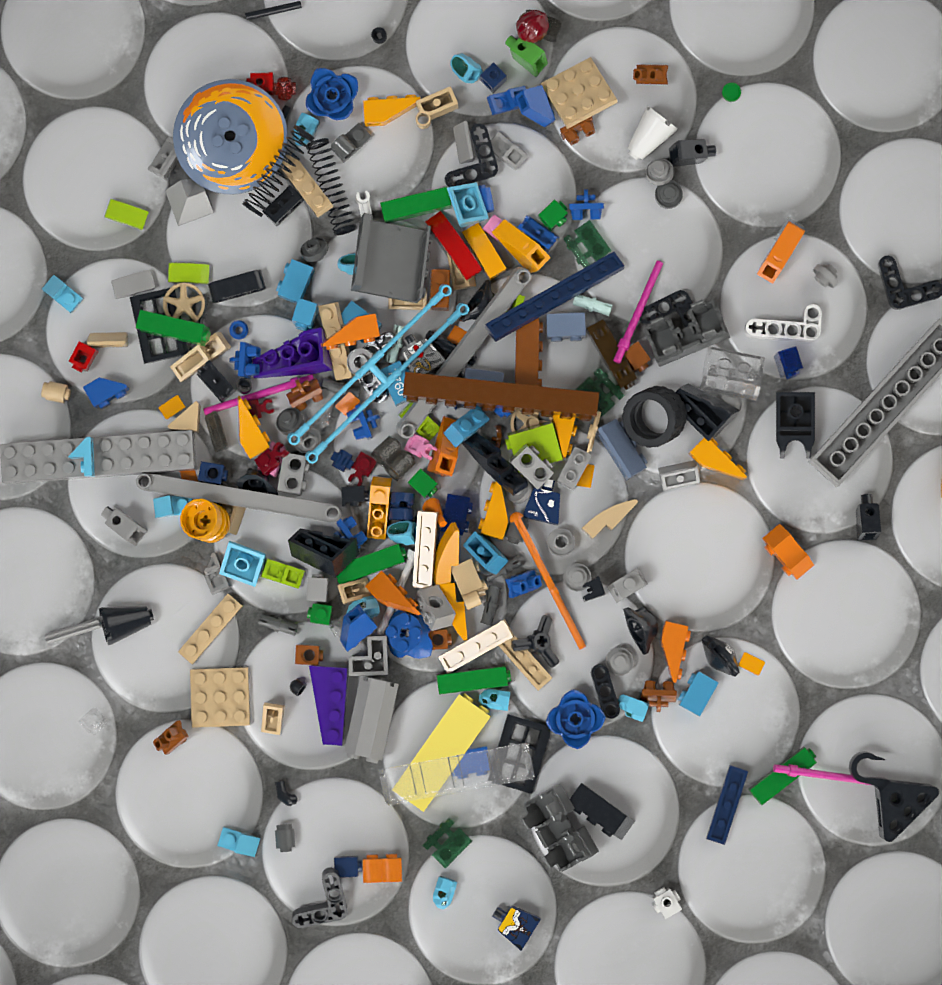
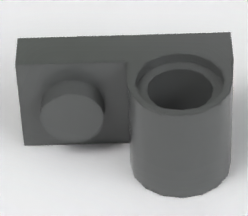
M358 123L347 134L339 136L331 144V149L345 163L372 136Z

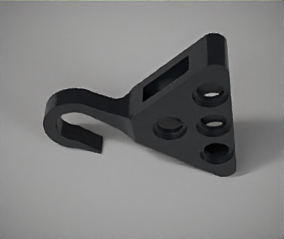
M867 751L858 752L849 762V772L855 780L875 787L879 836L887 842H892L938 797L939 789L925 783L860 776L857 772V765L862 759H886ZM897 793V800L891 802V795ZM924 793L923 801L918 802V795ZM910 806L911 812L905 816L904 809ZM897 820L896 828L890 829L891 822Z

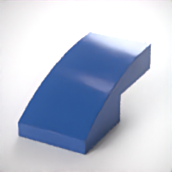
M526 87L511 88L506 92L489 95L487 101L492 115L518 109L519 106L515 96L525 90Z

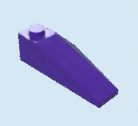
M323 328L303 331L291 341L283 342L284 345L275 350L271 349L260 357L253 359V364H258L260 367L259 375L253 376V378L308 375L332 371L329 350H326V346L321 347L320 345L326 340Z

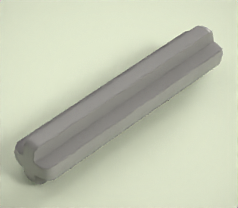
M98 618L47 633L45 634V640L48 644L99 629L101 628V623Z

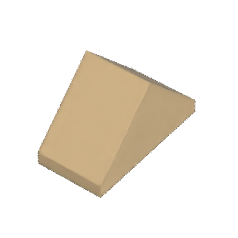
M195 401L167 427L172 431L192 430L193 432H199L201 405Z
M368 578L337 585L344 605L372 595L365 587L369 583Z
M264 702L261 732L280 735L285 705Z

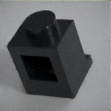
M365 486L341 487L343 508L347 507V503H350V507L362 506V503L369 502V490H365Z

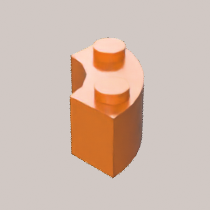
M778 524L762 538L766 543L764 547L771 556L773 554L783 565L782 570L788 576L792 575L798 580L814 566L808 554L781 524Z

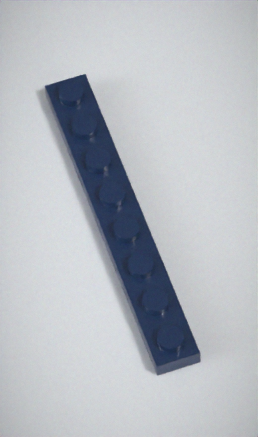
M612 252L485 324V328L494 341L497 342L622 271L625 265L616 253Z

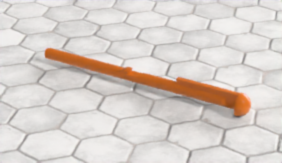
M520 512L512 513L510 523L514 522L579 650L585 648L586 645L521 520L524 515Z

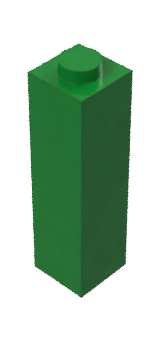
M447 187L380 202L385 223H393L452 209V202Z
M144 310L139 312L135 328L141 332L200 346H205L206 342L210 339V328L204 324Z
M399 544L354 559L337 576L339 585L405 563L404 558H407L404 546L400 548Z
M506 666L437 675L439 695L508 686V682L511 681L510 670H506Z
M802 747L780 765L788 766L791 764L797 765L798 768L810 769L817 763L815 761L816 755L810 748ZM772 770L748 790L758 803L763 805L796 780L799 775L792 777L784 773L773 772Z

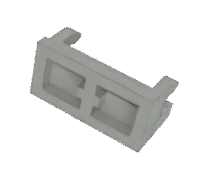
M167 137L162 148L148 167L149 171L164 180L168 178L178 162L173 138Z

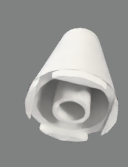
M647 106L629 143L628 149L630 152L628 154L636 160L639 158L643 160L673 135L678 128Z

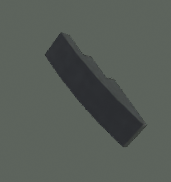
M476 432L462 443L479 465L513 496L528 487V481L514 471V466L501 456V450Z

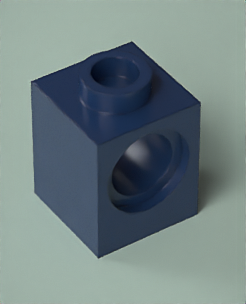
M493 62L480 75V81L494 93L507 81V75Z
M201 461L198 481L223 485V481H227L228 470H225L226 467L224 465ZM212 469H217L219 472L218 477L215 479L209 477V472Z
M358 856L335 857L334 868L338 870L340 877H358L359 872H362V860H358Z

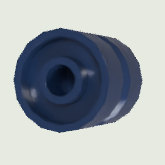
M390 492V504H392V507L389 508V520L413 521L414 510L411 506L414 505L415 494ZM404 503V507H399V504Z

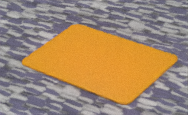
M178 395L159 406V410L165 419H169L185 408Z
M587 464L577 486L591 488L594 465Z
M744 652L738 666L759 675L765 662Z

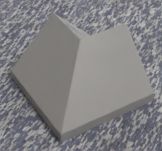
M192 179L180 180L165 190L178 226L214 213L205 188Z

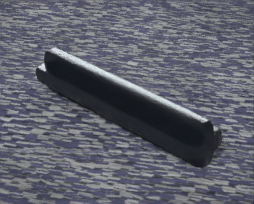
M429 330L425 338L428 340L435 332ZM440 335L432 342V344L450 354L457 346ZM473 355L467 364L473 366L477 357Z

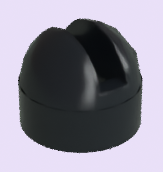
M377 27L371 32V37L375 43L382 44L387 39V33L383 28ZM378 33L381 34V36H382L381 39L378 38V36H377Z
M241 378L237 381L236 386L239 393L244 395L252 390V383L249 379Z
M299 679L293 680L289 686L290 691L299 696L306 688V683Z

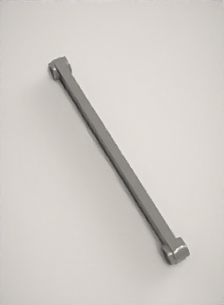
M517 267L512 271L435 375L457 377L489 335L485 324L504 314L524 287L530 282L531 274L527 269ZM523 272L524 276L519 280V274ZM418 400V403H413L403 418L397 423V433L403 438H411L435 405L425 404L426 400ZM408 425V430L403 433V428Z
M142 473L136 479L137 487L149 492L190 499L201 498L214 503L332 523L339 521L342 517L341 509L332 504L149 473ZM144 477H148L149 484L142 487L141 480ZM331 509H337L338 515L334 519H330L328 516Z

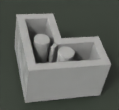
M367 637L368 656L349 657V676L389 675L388 637Z

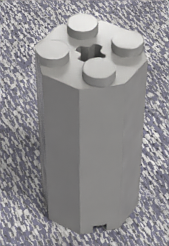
M360 676L344 752L348 753L347 757L359 759L360 756L367 757L366 761L378 763L379 760H383L399 684L395 683L394 687H392V682L368 678L365 681V677Z

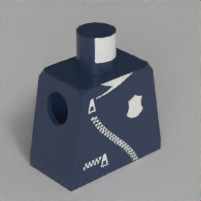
M548 479L542 485V489H533L523 512V517L558 526L560 493L553 492L555 481Z

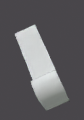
M811 304L807 306L802 314V322L751 319L745 325L744 333L747 337L754 339L814 342L820 336L822 311L818 305ZM808 310H814L817 314L816 318L808 317ZM754 324L755 328L761 329L765 325L763 334H761L762 330H756L755 333H752V329H749V327ZM768 326H775L777 334H770ZM788 327L795 328V336H790L787 333ZM806 329H813L815 337H808Z

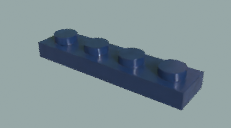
M729 765L706 836L707 840L725 845L748 771Z

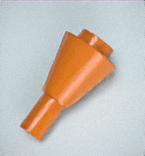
M437 498L426 500L422 506L423 511L438 512V524L440 527L446 526L447 522L443 517L440 501Z

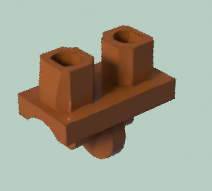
M637 65V69L633 70V79L636 80V84L668 85V65Z
M592 116L569 129L566 126L560 128L562 139H566L572 146L580 141L577 135L578 132L583 130L586 137L593 135L595 129Z
M317 378L311 381L306 380L303 383L299 379L295 380L297 386L286 394L291 407H295L299 411L306 409V401L310 398L314 402H319L323 399V391Z
M645 681L641 692V701H649V706L656 707V712H661V707H668V702H676L677 691L674 689L673 682L665 681L663 682L662 690H655V681Z
M178 720L156 738L153 744L157 751L163 750L164 754L167 755L180 744H183L189 736L186 730L182 729L181 721Z

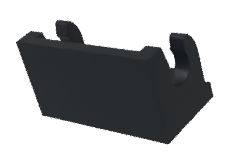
M289 185L266 207L267 210L262 212L277 227L304 199Z
M210 360L205 363L202 369L197 371V376L221 403L236 392Z
M599 576L582 586L583 588L590 587L587 589V592H591L582 597L584 602L605 595Z

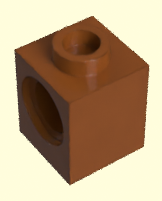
M638 341L631 345L624 354L634 372L637 370L642 372L649 367L648 363L651 359Z
M434 630L428 633L431 640L436 634H440L444 638L443 643L439 646L435 645L432 641V650L448 649V645H452L451 633L447 634V630Z
M296 645L295 664L319 665L320 661L323 662V650H320V646ZM307 650H313L315 653V657L311 661L306 660L304 657Z

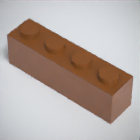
M539 318L516 330L515 384L542 386V379H538V371H542V360H539V352L543 350V341H539V333H543V322H539Z

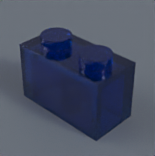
M797 346L779 351L774 356L780 378L792 379L797 377L803 369Z
M447 494L443 515L447 524L441 527L440 532L445 533L449 525L455 522L459 529V536H463L464 532L468 533L470 522L466 521L467 514H471L473 508L470 497Z

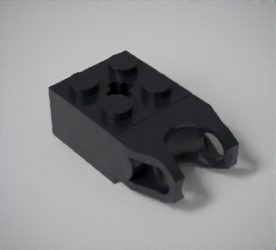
M776 392V442L780 450V459H784L788 443L795 440L803 444L806 458L811 459V449L815 441V392ZM793 406H797V409L801 410V413L797 414L798 417H794L790 413V409H793Z

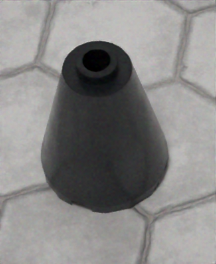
M147 606L99 608V615L102 616L101 625L108 645H112L150 626L151 621L154 620L152 610H148Z

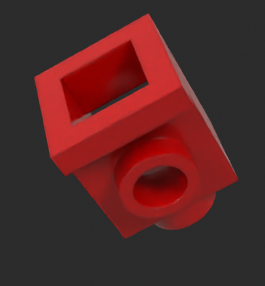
M273 72L250 73V78H246V82L260 87L269 95H274ZM257 80H263L261 85L256 84Z
M79 341L69 359V362L73 364L71 368L81 373L83 370L88 372L99 352ZM82 356L87 357L85 362L80 361Z

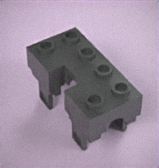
M715 299L706 303L700 300L690 304L692 309L688 310V314L692 322L688 323L689 326L684 329L675 328L670 318L664 320L663 316L650 321L652 325L644 328L659 367L731 338Z
M561 783L524 803L523 808L527 815L521 821L527 831L533 827L538 829L535 832L544 848H549L547 849L549 853L542 857L549 869L556 865L559 871L563 872L599 852L586 827L583 826L575 830L568 819L567 814L575 808Z

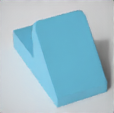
M55 275L42 288L44 292L70 313L83 300L81 296Z
M86 437L68 458H84V461H81V473H84L85 477H95L94 442L92 437Z
M170 495L153 499L155 518L181 515L183 508L192 499Z
M223 827L217 846L235 851L234 853L255 857L261 838Z

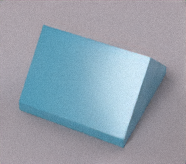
M477 182L447 188L460 228L489 219Z
M229 541L219 574L255 587L265 564L266 554Z

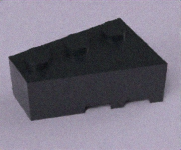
M690 384L680 387L675 392L685 404L687 421L707 441L717 437L740 411Z
M300 528L288 539L292 557L335 578L360 554L357 538L355 537L345 539L340 538V535L337 534L327 536L323 535V532Z
M583 783L579 785L570 798L575 808L573 811L579 815L583 812L588 816L586 818L588 822L594 826L598 823L603 827L601 831L609 837L614 835L622 840L635 822Z

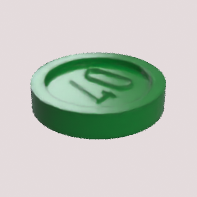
M728 83L723 87L722 96L726 101L735 102L740 98L741 89L736 83Z

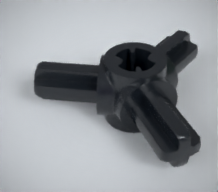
M543 615L538 629L534 630L532 635H528L526 639L513 640L511 643L513 651L529 650V652H534L537 655L541 654L551 668L555 667L559 663V659L550 649V636L548 635L553 621L552 618Z

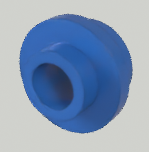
M238 320L230 325L229 332L234 339L241 340L248 335L249 329L245 322ZM238 327L243 329L240 334L236 333V328Z

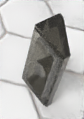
M213 411L205 416V421L214 451L220 452L227 450L229 446L219 413Z

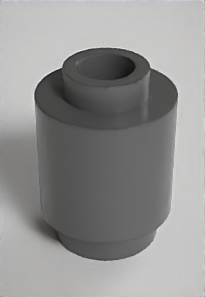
M522 517L521 520L526 529H528V519ZM509 523L505 537L508 538V542L518 545L519 542H523V538L515 523Z
M292 824L276 825V849H280V852L292 851V847H295V834Z

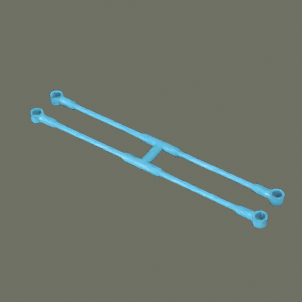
M440 285L439 291L429 300V303L381 350H378L355 373V376L307 423H304L295 432L288 434V442L292 445H297L300 442V437L310 429V426L358 378L361 379L369 370L382 382L372 392L373 394L324 442L322 441L313 451L306 453L305 458L309 463L317 462L318 456L328 447L327 445L376 397L378 398L402 374L401 372L450 324L452 325L461 315L468 314L469 307L464 303H459L456 306V311L399 369L393 371L388 377L375 365L384 356V353L432 306H435L444 296L451 294L452 289L449 285ZM447 287L448 291L443 293V288ZM465 306V310L460 312V308ZM296 436V440L292 442L291 437ZM314 454V459L309 460V456Z

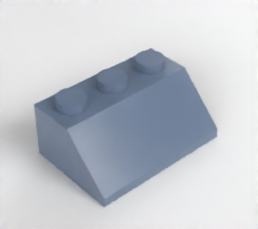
M615 419L598 428L596 434L627 481L647 468L645 464L648 462L642 453L638 454L636 451V443L627 437L623 422H618Z

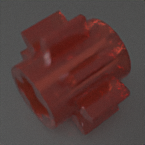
M289 77L278 78L277 82L273 83V94L278 95L280 100L291 99L292 95H296V82H291Z

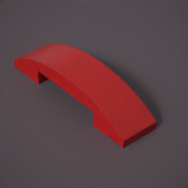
M441 211L425 221L427 226H431V232L437 237L466 281L482 271V268L464 241Z

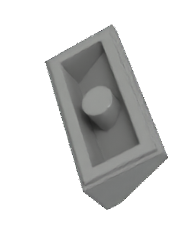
M463 121L453 128L460 164L474 161L468 122Z
M695 460L658 468L663 491L700 483L698 466Z

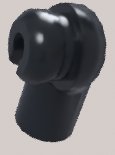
M285 781L275 782L277 798L287 806L295 805L298 798L295 794L291 795L286 791Z

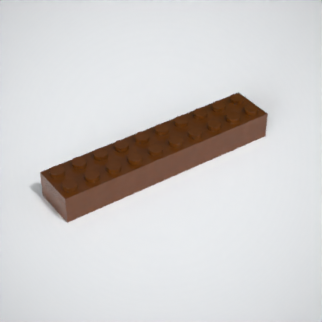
M405 372L403 398H406V402L418 403V400H426L425 404L437 405V402H445V406L449 407L463 404L464 408L475 409L476 406H482L483 410L494 411L495 408H501L502 412L514 413L515 410L522 411L521 414L533 415L534 412L541 413L542 417H552L553 414L560 415L561 419H571L573 416L579 417L580 421H590L597 416L599 393L412 372Z

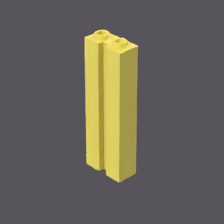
M465 693L463 696L460 694L457 696L392 789L423 812L491 717L488 715V709L481 704L479 707L475 706L472 703L474 699Z

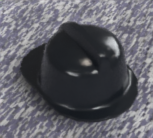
M249 468L246 474L237 480L238 489L278 495L277 490L269 483L268 476L264 475L261 470Z

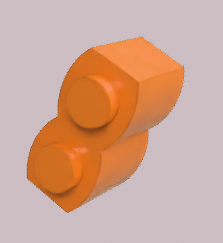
M378 854L366 855L367 858H363V883L402 882V859L397 854H386V858H378Z

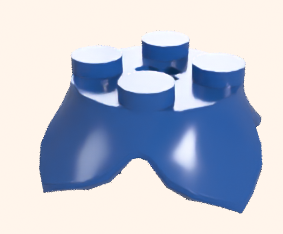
M317 68L311 77L312 90L306 97L307 110L314 115L326 116L333 120L347 119L353 111V100L358 92L357 78L350 74L336 75L327 68ZM329 93L337 94L336 99H328Z
M398 610L392 615L389 625L385 630L392 655L398 658L408 655L418 659L431 656L433 645L432 640L428 636L431 629L425 624L421 614L415 615Z
M571 690L564 694L560 704L549 712L546 723L552 732L563 737L564 742L568 746L580 749L589 742L591 734L602 727L606 717L601 708L591 704L582 692ZM575 713L577 717H581V721H578L577 725L570 721V717H573L572 714Z

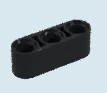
M261 270L246 272L208 284L213 303L227 301L266 289Z
M602 664L595 665L590 673L601 710L606 718H616L619 715L620 707L609 671ZM598 667L603 668L605 671V675L601 679L596 678L594 675V671ZM603 686L610 688V695L607 697H603L600 694V689ZM609 704L616 707V713L611 716L605 711Z

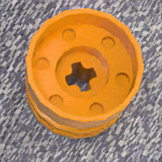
M200 498L186 504L180 516V524L183 531L189 537L207 543H215L223 539L228 533L230 516L221 505Z

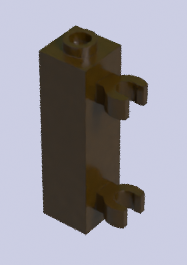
M604 319L586 328L587 334L620 390L622 388L628 390L635 386L634 382L638 378L626 357L623 356L621 363L613 361L618 350V344Z

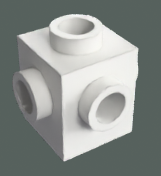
M662 887L654 892L655 896L652 898L655 902L652 905L657 914L661 912L663 917L667 919L682 910L678 903L681 899L675 890L671 891L670 888L665 889V887ZM669 899L668 904H663V901Z

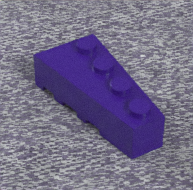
M309 666L323 745L343 746L349 668Z

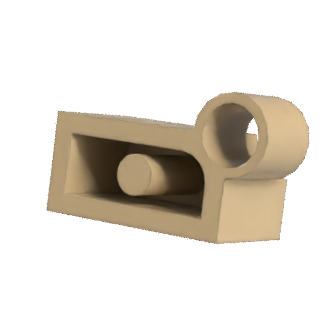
M451 86L416 101V107L419 112L415 118L416 125L420 129H427L431 124V120L458 109V102ZM425 116L429 120L426 124H421L418 122V119Z
M472 559L459 563L458 566H452L451 572L467 610L481 605L480 597L486 595L485 591L488 588L484 579L480 580L477 574L481 572L477 562H472Z

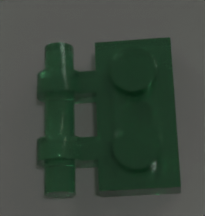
M590 220L574 230V233L577 235L576 239L573 240L570 235L563 238L567 244V249L573 252L577 258V263L581 264L583 268L590 265L587 261L588 258L592 257L596 262L611 253V249ZM580 243H582L587 250V252L584 254L578 248V245Z
M598 368L594 371V374L598 377L595 382L589 376L575 390L599 393L597 411L601 412L600 417L602 418L615 405L611 398L615 395L621 400L625 395L619 386L615 385L608 378L609 375L606 372L603 373ZM602 383L610 390L607 394L599 387Z
M451 818L442 822L434 834H430L426 838L427 841L422 845L427 851L432 846L437 849L432 856L445 869L473 841L460 827L454 832L450 829L455 823ZM446 833L449 838L441 845L438 839Z

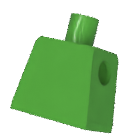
M512 35L507 38L505 45L510 48L512 58L533 76L537 77L548 64L545 51L534 43L521 40L520 38L517 40Z

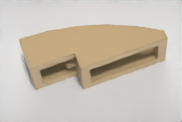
M221 332L214 333L210 336L205 346L197 345L171 365L170 368L179 381L183 382L197 373L199 369H202L208 360L213 362L229 350L231 346Z
M636 499L626 501L604 510L583 526L582 530L591 539L605 526L612 530L638 501Z

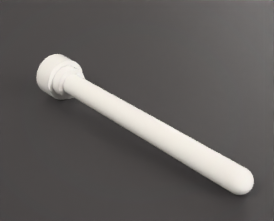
M410 549L407 550V562L397 583V586L401 585L403 588L414 566L415 551ZM387 607L377 629V636L384 635L395 610L394 608Z

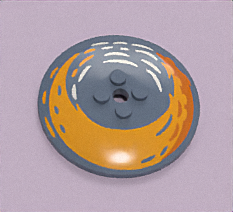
M218 80L200 87L183 103L174 123L173 143L180 165L197 184L220 194H242L254 190V186L260 187L257 180L266 183L261 174L272 178V175L265 168L276 172L279 169L274 164L271 166L269 162H274L280 166L283 162L279 158H277L278 161L274 158V155L284 159L278 152V149L287 151L282 143L288 144L286 139L288 131L280 107L263 89L242 80ZM227 131H233L236 134L235 139L231 142L225 139Z

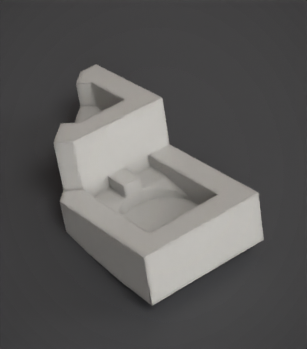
M215 552L211 554L210 562L204 570V577L212 595L230 588L226 576L219 574L221 564Z

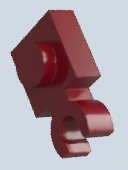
M258 398L247 400L251 406V409H249L252 416L256 415L258 419L262 418L261 412L267 414L275 412L274 408H266V404L272 402L271 398L265 399L262 403H259Z
M277 442L273 450L267 448L254 460L264 475L268 476L281 464L278 459L284 458L289 454V451L286 449L280 452V449L284 446L283 443Z
M361 451L352 466V469L356 470V472L349 476L348 482H351L356 477L359 479L357 486H361L363 475L369 478L378 460Z

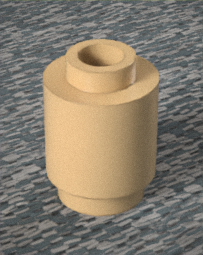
M51 381L49 383L44 382L41 397L59 403H65L66 400L70 399L71 389H68L67 384Z

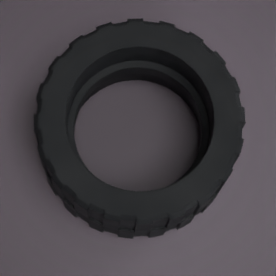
M665 386L649 387L634 394L626 402L622 414L623 427L631 440L638 443V445L645 446L646 448L659 447L680 435L687 421V410L681 397L674 390L668 389ZM646 400L656 401L665 409L668 417L665 432L661 434L655 433L645 425L642 419V406Z

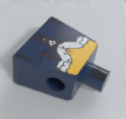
M511 906L508 912L497 907L492 915L493 918L501 922L497 930L521 951L541 920L539 916L515 906Z

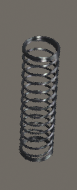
M294 125L293 128L296 131L291 130L290 132L297 140L291 137H286V139L294 147L290 146L289 144L282 143L283 147L288 152L281 149H278V152L285 159L274 155V158L277 161V158L285 161L286 163L296 167V165L281 152H284L285 154L295 158L298 161H300V158L297 157L293 152H291L286 146L298 151L301 154H304V152L301 149H299L295 144H293L289 139L299 143L300 145L306 148H309L294 133L309 140L310 142H313V139L315 138L311 134L306 132L304 129L300 128L297 125ZM269 162L271 166H273L274 164L284 169L285 171L292 173V171L289 168H287L283 163H281L282 166H280L274 162ZM265 168V170H266L268 173H270L269 171H271V172H273V173H275V174H277V175L283 177L284 179H288V178H287L281 171H279V170H277V171L279 172V173H277L276 171H274V170H272V169ZM261 174L262 178L270 185L260 180H257V183L264 190L267 191L265 192L260 188L254 186V191L257 192L261 197L253 193H248L249 196L258 204L248 199H244L242 203L243 206H245L246 208H248L260 217H262L263 214L257 209H255L248 202L256 205L257 207L265 211L267 210L266 207H264L260 202H258L253 196L268 204H271V202L257 190L269 195L272 198H275V196L262 185L264 184L270 187L271 189L279 192V189L276 188L271 182H269L265 178L267 177L272 181L283 186V183L274 175H272L273 178H271L265 174Z
M322 138L310 142L307 144L309 148H306L308 150L307 153L312 155L310 161L315 162L313 163L312 168L317 169L314 172V174L319 176L317 178V182L322 183L319 187L321 190H324L323 193L329 189H334L343 185V183H339L329 188H321V186L327 182H332L340 179V176L331 178L326 181H318L324 175H330L338 172V169H335L324 174H316V172L320 169L331 167L336 164V162H332L322 167H314L316 163L320 161L329 160L334 157V155H330L319 160H312V158L315 155L329 152L332 150L331 148L321 150L317 153H309L310 150L318 149L329 144L328 138ZM345 190L338 191L331 195H326V197L330 198L331 196L340 195L342 193H345ZM344 197L331 203L334 204L347 200L348 198ZM349 204L328 210L331 211L328 217L333 218L330 224L336 225L332 229L335 236L344 235L357 229L356 224H351L334 230L341 224L354 221V218L341 223H332L335 219L352 213V211L338 216H330L336 210L349 207Z

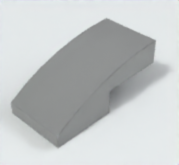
M500 132L491 140L494 154L514 170L528 157Z
M151 270L127 275L111 281L116 299L134 296L137 293L155 289Z

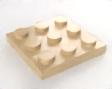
M591 57L540 83L567 129L618 103L617 98Z
M248 667L190 670L192 727L250 725Z

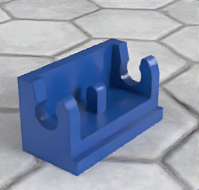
M526 215L524 221L517 227V229L538 243L547 253L559 238L529 215Z

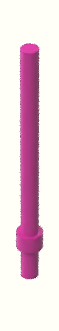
M656 261L624 337L618 343V350L613 360L616 363H621L625 351H628L631 345V337L663 266L661 261Z
M313 374L301 378H291L288 382L241 396L242 400L245 398L246 400L260 399L297 386L295 383L297 379L303 383L306 380H313L314 377ZM237 398L203 408L205 416L238 406Z
M774 764L773 772L784 773L792 777L799 775L870 785L855 780L850 774L798 768L797 765L791 764L788 766Z

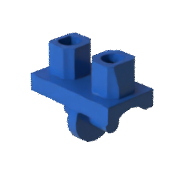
M584 189V195H576V200L584 201V203L569 204L572 220H583V209H590V220L601 219L602 209H604V203H588V200H596L595 195H588V189Z
M240 342V351H235V357L229 358L230 363H235L234 370H238L239 377L251 379V376L259 375L260 367L258 364H252V357H260L261 348L247 342Z
M356 405L355 409L346 413L347 417L349 418L361 405ZM370 409L366 411L368 418H365L362 411L350 422L353 423L360 420L362 427L353 430L356 440L364 438L369 440L373 438L367 423L371 424L372 429L377 428L376 420L380 419L379 414L373 415Z
M350 516L344 520L340 519L337 521L336 524L344 536H341L339 531L334 534L340 535V538L345 539L357 538L358 548L360 549V546L367 540V537L362 531L354 536L349 530L357 525L354 518Z
M529 570L505 579L509 588V598L517 597L542 586L541 577L536 575L535 570Z

